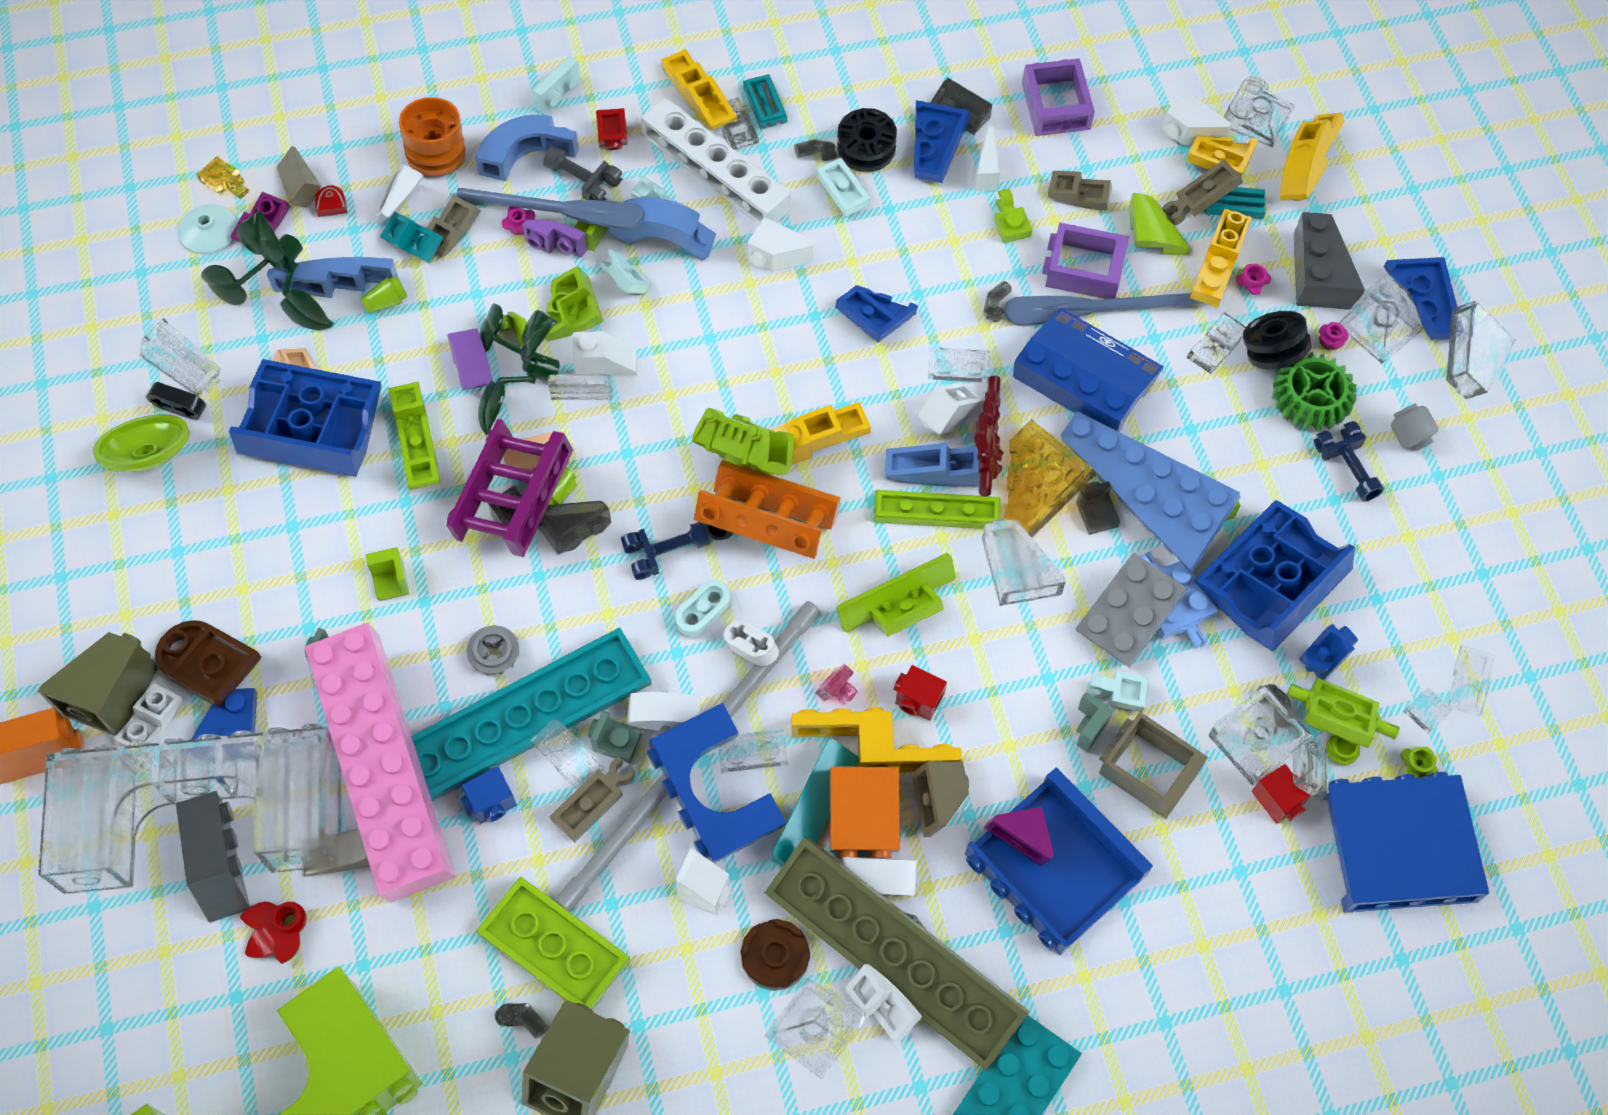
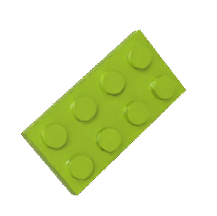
M521 876L476 930L477 935L563 1000L566 999L574 1004L582 1003L591 1010L630 961V957Z

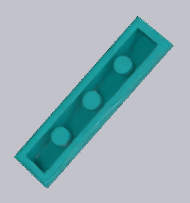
M831 738L827 739L772 852V862L784 866L804 837H808L818 844L830 819V767H855L859 756Z

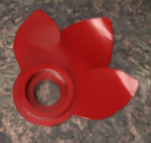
M264 901L251 906L241 914V920L254 929L246 946V956L265 958L274 953L276 959L281 964H284L296 955L300 947L299 933L304 929L307 922V914L301 905L296 902H285L277 906L271 902ZM289 915H294V923L289 926L284 925L285 918Z

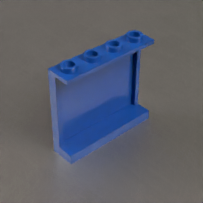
M1055 767L1046 775L1044 782L1010 811L1015 812L1042 806L1054 851L1051 860L1040 866L989 831L975 843L971 841L967 845L965 855L967 856L966 861L977 874L983 873L988 878L993 892L1003 900L1006 898L1015 907L1014 913L1025 925L1031 924L1036 929L1041 943L1048 950H1055L1061 955L1149 874L1153 865Z
M1436 772L1427 777L1415 778L1413 774L1397 776L1394 780H1382V777L1375 776L1354 783H1349L1348 779H1337L1329 782L1319 795L1320 800H1327L1346 888L1347 894L1341 899L1343 913L1478 903L1489 894L1461 775L1448 776L1447 772Z

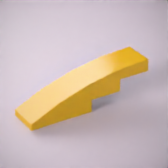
M687 49L661 59L662 68L696 115L711 130L737 120V115L713 77L706 75L700 63L693 61Z

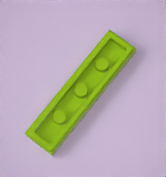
M876 490L874 522L999 530L1001 497Z

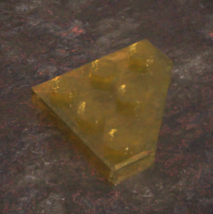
M1033 419L1009 443V452L1011 453L1010 467H1008L1007 491L1009 494L1008 506L1005 507L1006 520L1027 540H1030L1096 476L1093 468Z

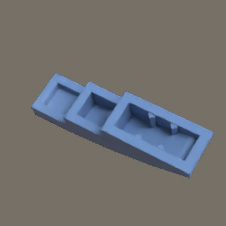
M335 257L296 262L298 266L294 270L289 291L297 289L306 292L310 296L332 298L335 288L364 292L366 282L380 283L386 277H398L394 261L390 258ZM276 268L268 269L267 276L273 291L282 292L288 268L282 270Z

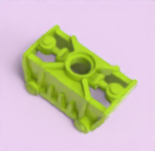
M708 407L696 426L691 441L703 446L709 452L718 454L730 463L752 470L759 468L762 473L767 475L788 474L792 465L795 437L793 434L784 431L775 432L754 424L750 418L743 415L734 414L732 418L725 416L724 412Z

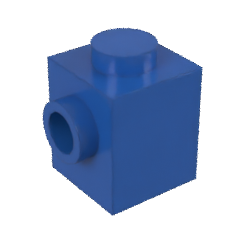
M499 766L462 784L466 796L460 798L468 816L470 817L475 814L480 824L486 821L489 823L497 821L505 815L506 811L517 806Z

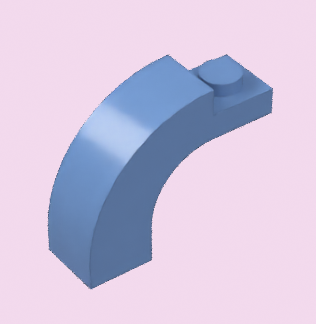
M525 115L510 119L493 129L481 143L475 156L479 175L507 181L514 163L520 157L535 151L547 152L554 145L564 150L566 156L576 158L579 150L576 131L565 127H555L553 117L549 115Z
M638 197L624 201V203L637 204L642 208L644 217L638 227L632 230L607 227L606 230L629 246L647 237L666 239L676 243L701 261L709 257L716 236L715 232L698 221L700 214L695 210L674 201L654 197Z

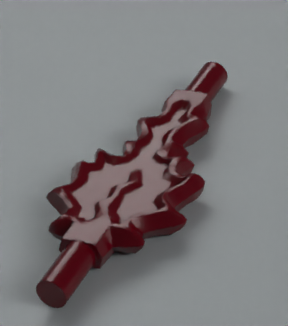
M996 375L989 377L988 392L985 393L983 412L978 416L974 436L975 445L978 450L977 459L979 460V494L984 497L991 495L992 479L995 480L998 474L1002 472L1001 459L1004 451L1000 449V437L997 434L999 429L998 419L1000 418L999 407L1001 399L999 395L1001 379Z

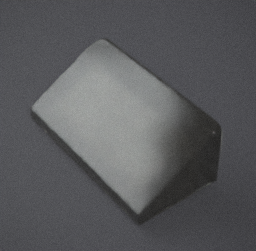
M948 77L943 81L930 102L969 110L970 119L965 130L973 135L991 118L992 104Z

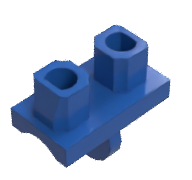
M1334 624L1326 627L1299 660L1305 664L1307 671L1316 674V678L1327 680L1354 651L1355 648L1353 646L1358 642V638L1347 626L1338 630Z

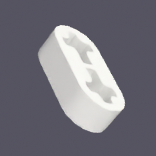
M738 620L729 624L724 630L723 636L730 650L753 664L767 666L777 659L779 649L775 640L770 634L746 621Z

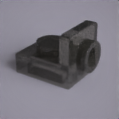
M1109 481L1103 483L1091 482L1080 489L1076 504L1089 535L1119 527L1120 520L1110 498L1112 486Z

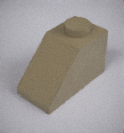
M927 761L912 773L924 837H931L945 827L968 796L969 779L965 774L963 762Z

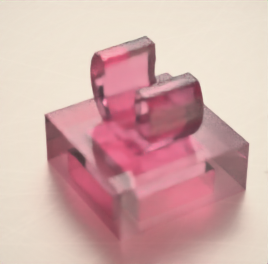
M846 664L835 668L815 693L823 701L835 696L843 704L847 701L850 702L858 693L856 688L847 682L854 672Z

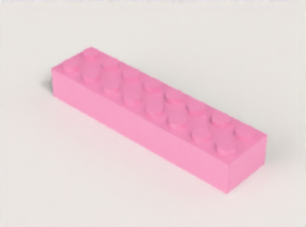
M366 622L304 646L378 895L392 903L455 878L453 866L380 635Z

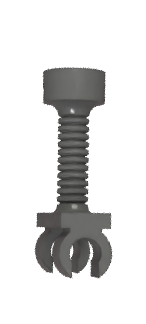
M555 145L549 148L543 160V165L556 172L561 168L585 181L586 183L582 187V198L586 200L606 201L607 199L604 196L607 193L599 187L600 184L605 180L609 185L617 187L623 180L620 177L623 173L616 166L608 165V162L603 161L596 171L592 173L566 159V152Z

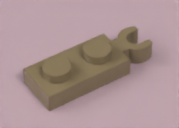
M1224 159L1176 193L1178 200L1166 203L1162 209L1168 216L1176 212L1171 216V220L1174 225H1178L1184 221L1186 214L1189 212L1194 217L1241 185L1243 183L1242 178Z
M620 757L611 762L609 772L606 775L598 769L549 816L550 820L574 843L623 796L622 791L618 787L620 785H627L634 780L635 771L632 768L624 775L617 773V770L623 765V760Z

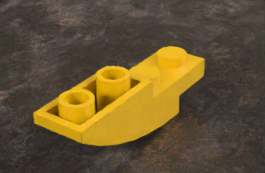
M1342 112L1315 115L1312 121L1301 123L1285 163L1280 189L1281 201H1301L1309 198L1328 166L1325 154L1345 123Z
M1224 208L1191 292V299L1217 308L1219 307L1252 217Z
M857 402L833 410L832 405H828L792 419L772 430L775 432L784 431L794 435L792 464L812 458L813 451L870 434L871 426L861 403Z

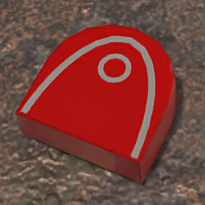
M328 185L318 190L315 196L318 217L347 213L346 199L339 187Z

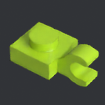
M1010 189L998 191L1000 199H996V204L1000 212L995 214L994 220L1003 243L1031 237L1032 228L1024 208H1014Z

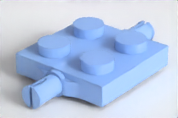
M1151 552L1140 556L1187 587L1186 594L1158 629L1157 634L1160 639H1165L1174 634L1187 633L1196 649L1205 645L1207 640L1198 626L1201 622L1215 617L1218 609L1210 597L1195 583L1197 577L1194 572L1190 574L1184 568L1181 561L1169 566L1159 567Z

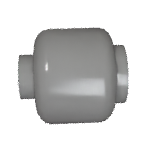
M1414 403L1393 414L1395 419L1391 422V428L1402 447L1409 448L1414 446L1418 451L1434 442L1431 437L1438 432V426L1427 407H1418Z

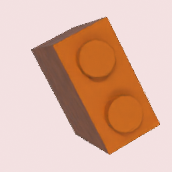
M55 708L0 722V784L82 762L80 749L84 748V741L80 730H75L68 717L64 718Z
M830 767V852H837V858L858 857V852H871V858H892V852L900 850L899 767Z

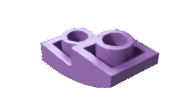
M525 220L522 224L526 242L535 249H542L551 253L558 246L563 252L572 253L580 258L587 251L585 232L546 220Z
M478 328L447 334L462 391L486 387L493 379Z

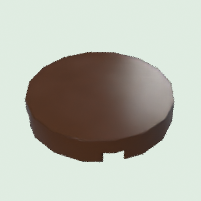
M772 919L752 927L744 937L740 951L742 968L749 980L760 988L772 991L788 989L798 983L807 972L810 960L809 945L802 930L791 922L780 919Z

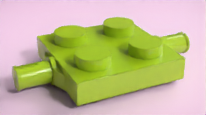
M1316 678L1310 691L1293 683L1290 684L1286 696L1305 703L1307 711L1304 723L1311 725L1319 731H1326L1339 736L1348 743L1369 748L1376 732L1394 740L1399 733V726L1381 720L1378 713L1379 702L1320 678Z

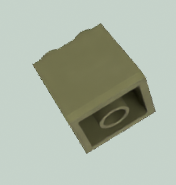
M108 632L43 683L38 692L63 717H68V719L116 736L130 720L134 713L133 706L147 690L158 667L151 660V654L142 648V642L138 638L127 633L119 636Z
M565 999L523 1071L521 1104L543 1115H596L628 1047L630 1030L625 1028L616 1019H606L593 1013L588 1006L582 1003L574 1004Z

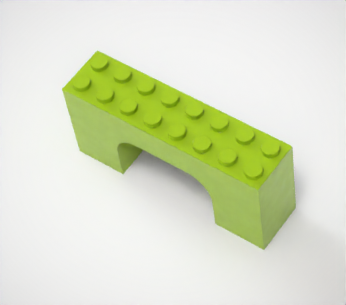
M337 966L276 1010L304 1051L309 1064L308 1082L303 1093L292 1105L278 1115H388L386 1111L397 1103L403 1105L417 1095V1088L423 1085L354 982L340 966ZM146 1103L131 1115L166 1114Z

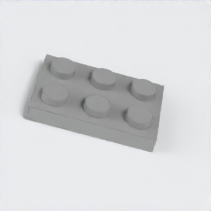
M1133 552L1075 629L1085 638L1130 668L1186 594L1187 587Z

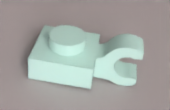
M645 176L639 177L640 181L630 192L636 198L654 197L670 200L664 196L665 189Z
M609 250L608 254L612 257V264L601 261L600 266L602 270L610 273L621 291L628 294H645L651 284L635 265H628L620 251Z
M1116 671L1113 679L1093 674L1091 681L1088 682L1087 693L1098 697L1111 696L1109 705L1142 712L1145 708L1149 678Z

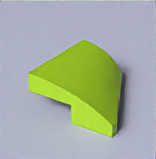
M1132 193L1129 215L1131 230L1134 231L1135 247L1161 248L1162 254L1189 255V245L1164 212L1159 202L1151 196Z
M578 266L552 280L550 291L552 298L548 303L546 313L551 318L557 320V323L544 339L552 341L572 336L573 332H583L604 322L590 278Z

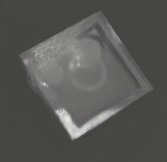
M1251 76L1242 81L1223 118L1232 123L1230 130L1248 138L1258 139V142L1273 148L1295 105L1270 91L1268 83L1264 79Z

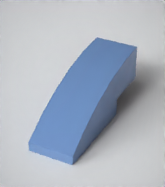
M947 443L886 449L885 477L889 480L921 485L976 486L980 482L979 460L977 459L978 450L976 446L949 449Z

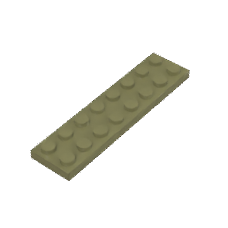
M804 837L764 892L858 969H861L864 964H869L880 972L912 1003L921 1014L923 1021L986 1071L1030 1012L808 837Z

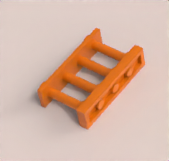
M722 460L718 466L713 490L716 494L700 490L693 520L815 559L823 531L818 526L830 530L833 528L841 497ZM728 497H731V498H734V499H737V500H740V501H743V502H746V503L743 504V503H740V502H737V501L728 499ZM758 507H762V508H765V509L774 511V512H776V513L774 514V513H771V512H768V511L759 509ZM788 516L793 517V518H796V519H799V520H802V521H806V523H802V522H799V521L790 519V518H788Z

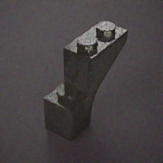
M515 486L503 492V494L515 497L521 496ZM602 501L548 505L538 528L555 552L560 555L565 551L576 549L589 536L602 533L611 524L610 511ZM488 503L491 516L495 522L507 524L511 521L516 511L515 509Z

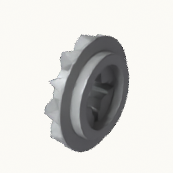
M492 625L481 628L472 635L467 645V657L470 664L476 671L483 672L487 676L495 673L502 675L509 667L513 668L514 662L519 656V643L516 636L509 629L502 626ZM485 645L492 648L500 646L499 651L502 657L491 655L488 658V651Z

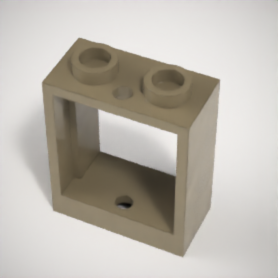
M1139 712L1133 721L1127 718L1117 733L1121 737L1115 746L1109 743L1101 754L1099 760L1103 762L1099 774L1167 819L1203 767L1208 756L1142 712ZM1136 734L1185 766L1164 797L1116 765V762Z

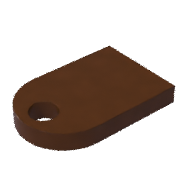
M198 620L185 621L170 628L160 638L155 650L156 664L169 680L217 708L222 706L226 697L233 693L262 658L255 649L214 626ZM178 640H185L181 648L170 650L173 643Z

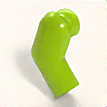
M513 311L508 312L507 315H503L501 328L503 331L513 329L519 348H522V335L527 321L524 317Z

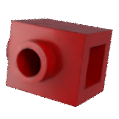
M911 665L907 674L901 672L894 685L893 690L897 692L895 704L899 705V708L908 715H919L931 721L945 695L947 681Z
M1286 764L1260 779L1251 791L1276 824L1285 818L1292 821L1306 810L1303 805L1311 796L1308 793L1305 782L1299 776H1295Z

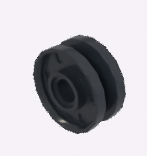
M861 108L845 115L838 125L837 152L839 157L843 159L849 168L859 172L877 171L890 164L896 153L897 128L893 119L885 112L875 108Z
M1276 311L1262 315L1250 322L1243 331V341L1247 347V356L1250 363L1261 369L1274 370L1298 363L1306 357L1312 348L1311 338L1307 333L1306 318L1294 311Z

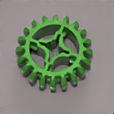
M1311 352L1298 363L1278 370L1277 377L1273 382L1274 391L1272 399L1277 400L1276 409L1284 410L1282 413L1283 418H1293V426L1300 422L1303 424L1304 431L1310 425L1317 432L1323 426L1330 430L1334 424L1339 425L1344 421L1345 417L1350 415L1353 409L1352 406L1356 402L1357 395L1355 392L1357 385L1351 383L1353 374H1345L1346 365L1338 367L1336 365V358L1328 361L1325 359L1324 353L1319 358H1316Z

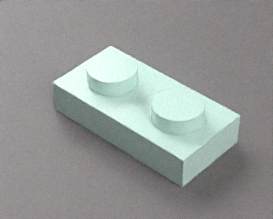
M569 55L532 90L535 109L545 114L551 107L556 106L561 97L570 89L577 86L579 80H581L578 60Z
M842 158L816 169L817 178L845 217L870 205L871 198Z

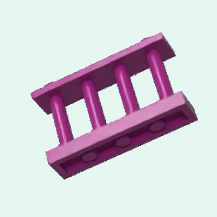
M497 418L493 429L487 434L486 443L454 509L448 514L446 526L456 541L462 542L468 529L503 537V541L513 555L524 557L573 452V448L565 433L553 431L548 442L541 444L514 438L505 422ZM507 449L541 456L536 468L532 471L500 463ZM494 475L528 483L524 494L520 497L487 489ZM481 502L516 510L511 521L507 524L474 517Z

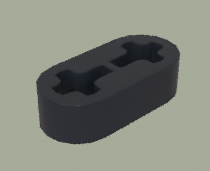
M154 382L146 395V399L154 406L192 420H198L206 408V403L195 394L160 382Z

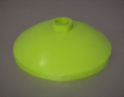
M158 414L143 416L119 424L103 434L93 447V455L100 466L111 471L134 473L149 471L162 466L176 456L186 445L190 431L187 423L182 418L174 415Z

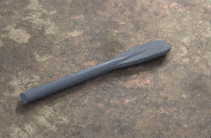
M458 188L456 196L463 200L561 213L582 222L621 230H632L638 227L644 217L642 208L632 203L599 200L562 202L467 188Z
M1191 293L1099 300L1073 296L1014 297L1007 303L1005 314L1012 324L1024 326L1044 324L1060 308L1077 317L1099 311L1205 303L1191 299Z

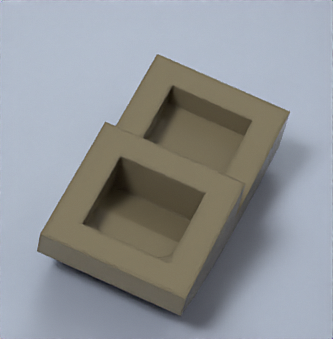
M1053 170L1048 197L1073 206L1107 210L1112 189L1111 180L1082 179V173L1078 171Z
M453 194L440 218L434 216L427 229L443 237L436 251L446 256L464 237L481 210Z

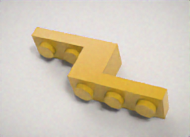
M837 708L831 712L803 709L798 713H792V737L858 736L859 767H899V773L916 771L927 761L962 762L961 747H953L950 744H937L933 748H919L917 745L908 744L899 747V749H894L892 711H884L882 708H868L863 712H851V710L846 708Z

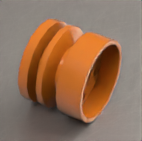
M424 97L414 100L405 106L400 113L399 127L408 165L426 176L445 175L460 167L465 159L466 149L462 134L461 117L457 107L448 100L439 97Z

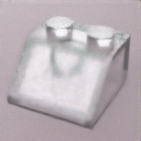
M1264 685L1216 721L1208 736L1248 782L1254 786L1260 779L1280 766L1311 737V734L1270 688Z

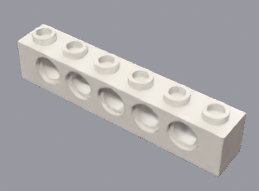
M664 98L641 117L642 134L646 139L756 223L760 224L764 217L777 223L791 210V192L783 183H778L772 179L763 168L755 166L747 160L742 152L735 151L726 144L722 137L714 135L707 130L701 121L694 120L678 104H673Z

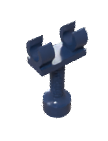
M1351 421L1343 424L1345 428L1341 430V435L1344 440L1337 443L1334 442L1333 436L1329 431L1316 434L1318 438L1314 439V445L1318 452L1322 454L1321 457L1324 461L1342 455L1359 483L1356 492L1363 502L1373 500L1383 493L1385 488L1377 477H1369L1353 451L1361 448L1366 439L1357 422Z
M701 522L690 524V530L687 533L678 535V537L675 536V538L672 537V539L669 538V540L666 539V541L663 540V542L660 541V543L657 542V544L654 543V545L649 544L644 528L638 530V532H631L621 537L625 553H634L644 548L647 559H641L631 564L635 580H643L651 575L659 574L655 559L657 555L666 553V551L669 552V550L672 551V549L675 550V548L678 549V547L681 548V546L684 547V545L687 546V544L690 545V543L695 544L697 548L710 544L705 525Z

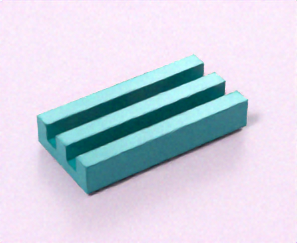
M770 74L743 81V89L760 130L765 129L767 124H770L771 127L776 126L778 121H781L782 124L787 123V114ZM761 83L766 85L777 111L776 114H773ZM753 85L756 89L758 97L766 113L765 117L761 111V108L751 87Z
M1236 187L1215 202L1228 205L1212 204L1206 208V214L1222 215L1225 208L1252 218L1263 219L1266 213V208H1264L1265 189ZM1240 205L1257 206V207H1245V206H1240Z

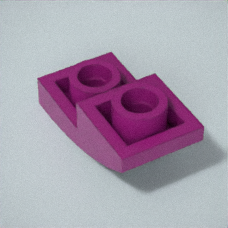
M262 191L250 214L243 212L230 237L241 242L237 235L238 225L260 210L275 232L291 206L287 201Z

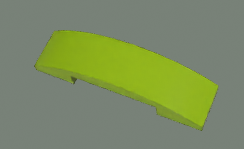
M419 381L388 388L402 449L409 491L440 484L433 440Z

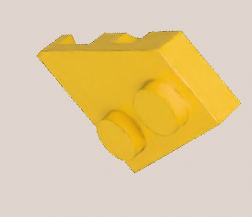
M1197 136L1188 153L1186 162L1209 170L1225 159L1242 177L1256 148L1258 139L1249 138L1248 143H1233V137L1214 138L1211 136Z

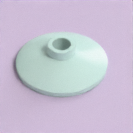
M215 204L198 206L182 218L178 227V236L183 246L191 252L197 254L217 253L233 242L234 239L230 236L237 225V220L234 214L223 206Z

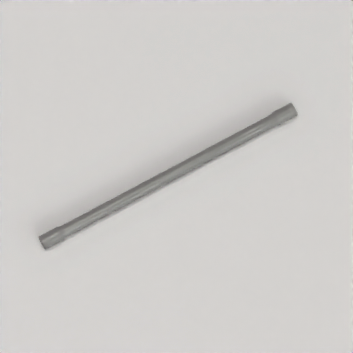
M806 601L790 619L787 627L775 640L779 649L777 659L767 666L754 665L723 701L731 718L799 636L803 635L821 614L820 609L815 604ZM664 773L578 875L573 877L554 899L556 903L571 912L585 896L592 883L667 795L662 781L666 779Z

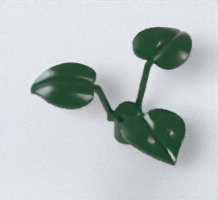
M261 210L238 225L237 235L248 250L254 254L262 255L264 260L240 279H235L233 273L221 265L207 266L201 273L202 279L208 283L209 288L219 298L232 305H241L246 301L247 294L240 285L244 284L268 263L278 270L288 268L282 290L285 298L280 302L286 315L296 324L313 330L327 329L334 324L328 319L321 306L309 294L297 289L289 291L294 270L298 266L294 260L303 251L302 244L298 239L289 234H284L278 240Z
M495 303L491 305L487 318L481 326L479 334L485 352L490 349L494 340L521 355V360L523 361L522 369L528 375L500 377L497 382L491 381L487 385L478 407L479 424L486 435L492 429V425L502 406L505 396V383L530 382L534 384L536 379L553 383L558 375L559 361L535 352L552 327L557 323V320L549 317L543 311L536 310L530 316L522 335V349L498 336L497 333L503 323V310L500 305Z

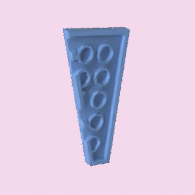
M1076 411L1060 435L1067 447L1094 471L1099 480L1117 495L1125 507L1192 574L1241 498L1240 492Z

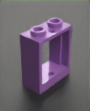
M1080 58L1026 64L1022 86L1035 136L1091 130L1095 110ZM1073 81L1079 104L1043 108L1038 89L1039 84Z
M1059 222L1057 234L1051 233L1047 250L1053 251L1052 257L1046 256L1042 274L1047 275L1045 287L1103 299L1116 298L1129 236ZM1062 244L1111 254L1108 276L1058 266Z

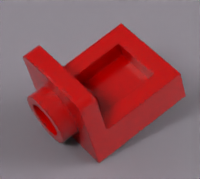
M625 109L596 110L599 147L605 146V150L622 149V145H628Z

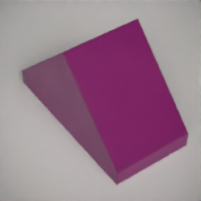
M1042 806L996 815L984 826V829L1040 866L1051 860L1054 855Z

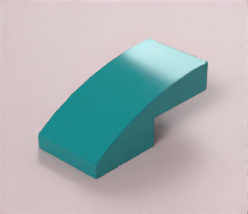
M396 212L392 214L380 235L382 239L427 263H430L443 240V237L436 232Z

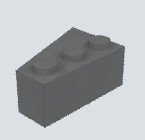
M1302 212L1294 231L1296 305L1356 310L1365 289L1332 214Z
M213 791L176 803L186 883L210 923L244 912L250 908L243 880L242 866L236 850L238 848V841L235 831L230 825V822L234 821V816L229 802L223 803L218 792Z

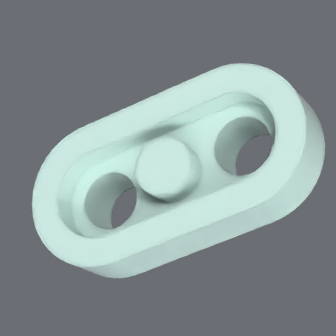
M711 580L697 589L676 611L675 620L678 630L686 636H697L703 633L728 609L730 605V590L727 585L718 580ZM712 597H717L720 599V601L717 603H711L709 599ZM694 618L697 620V623L690 625L686 621Z

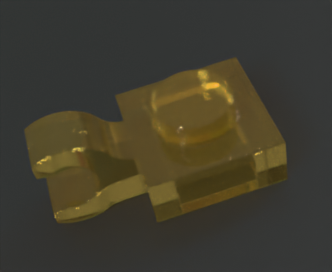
M218 156L196 174L201 183L220 195L227 189L242 199L249 192V189L242 185L245 180L240 177L238 169Z

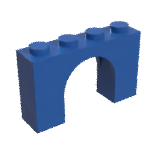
M723 703L650 739L649 746L651 749L647 751L655 769L660 767L666 777L662 784L669 798L673 799L676 797L682 810L678 811L681 822L686 830L692 828L698 839L693 842L696 851L712 863H716L774 833L786 824L771 793L732 812L711 810L701 804L694 795L690 784V772L694 763L704 754L736 739L739 733Z

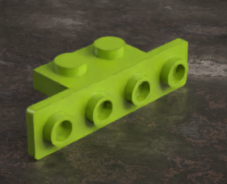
M945 553L837 605L836 609L841 628L844 632H848L874 620L885 635L889 637L944 610L942 599L933 590L955 580L956 575L952 557Z

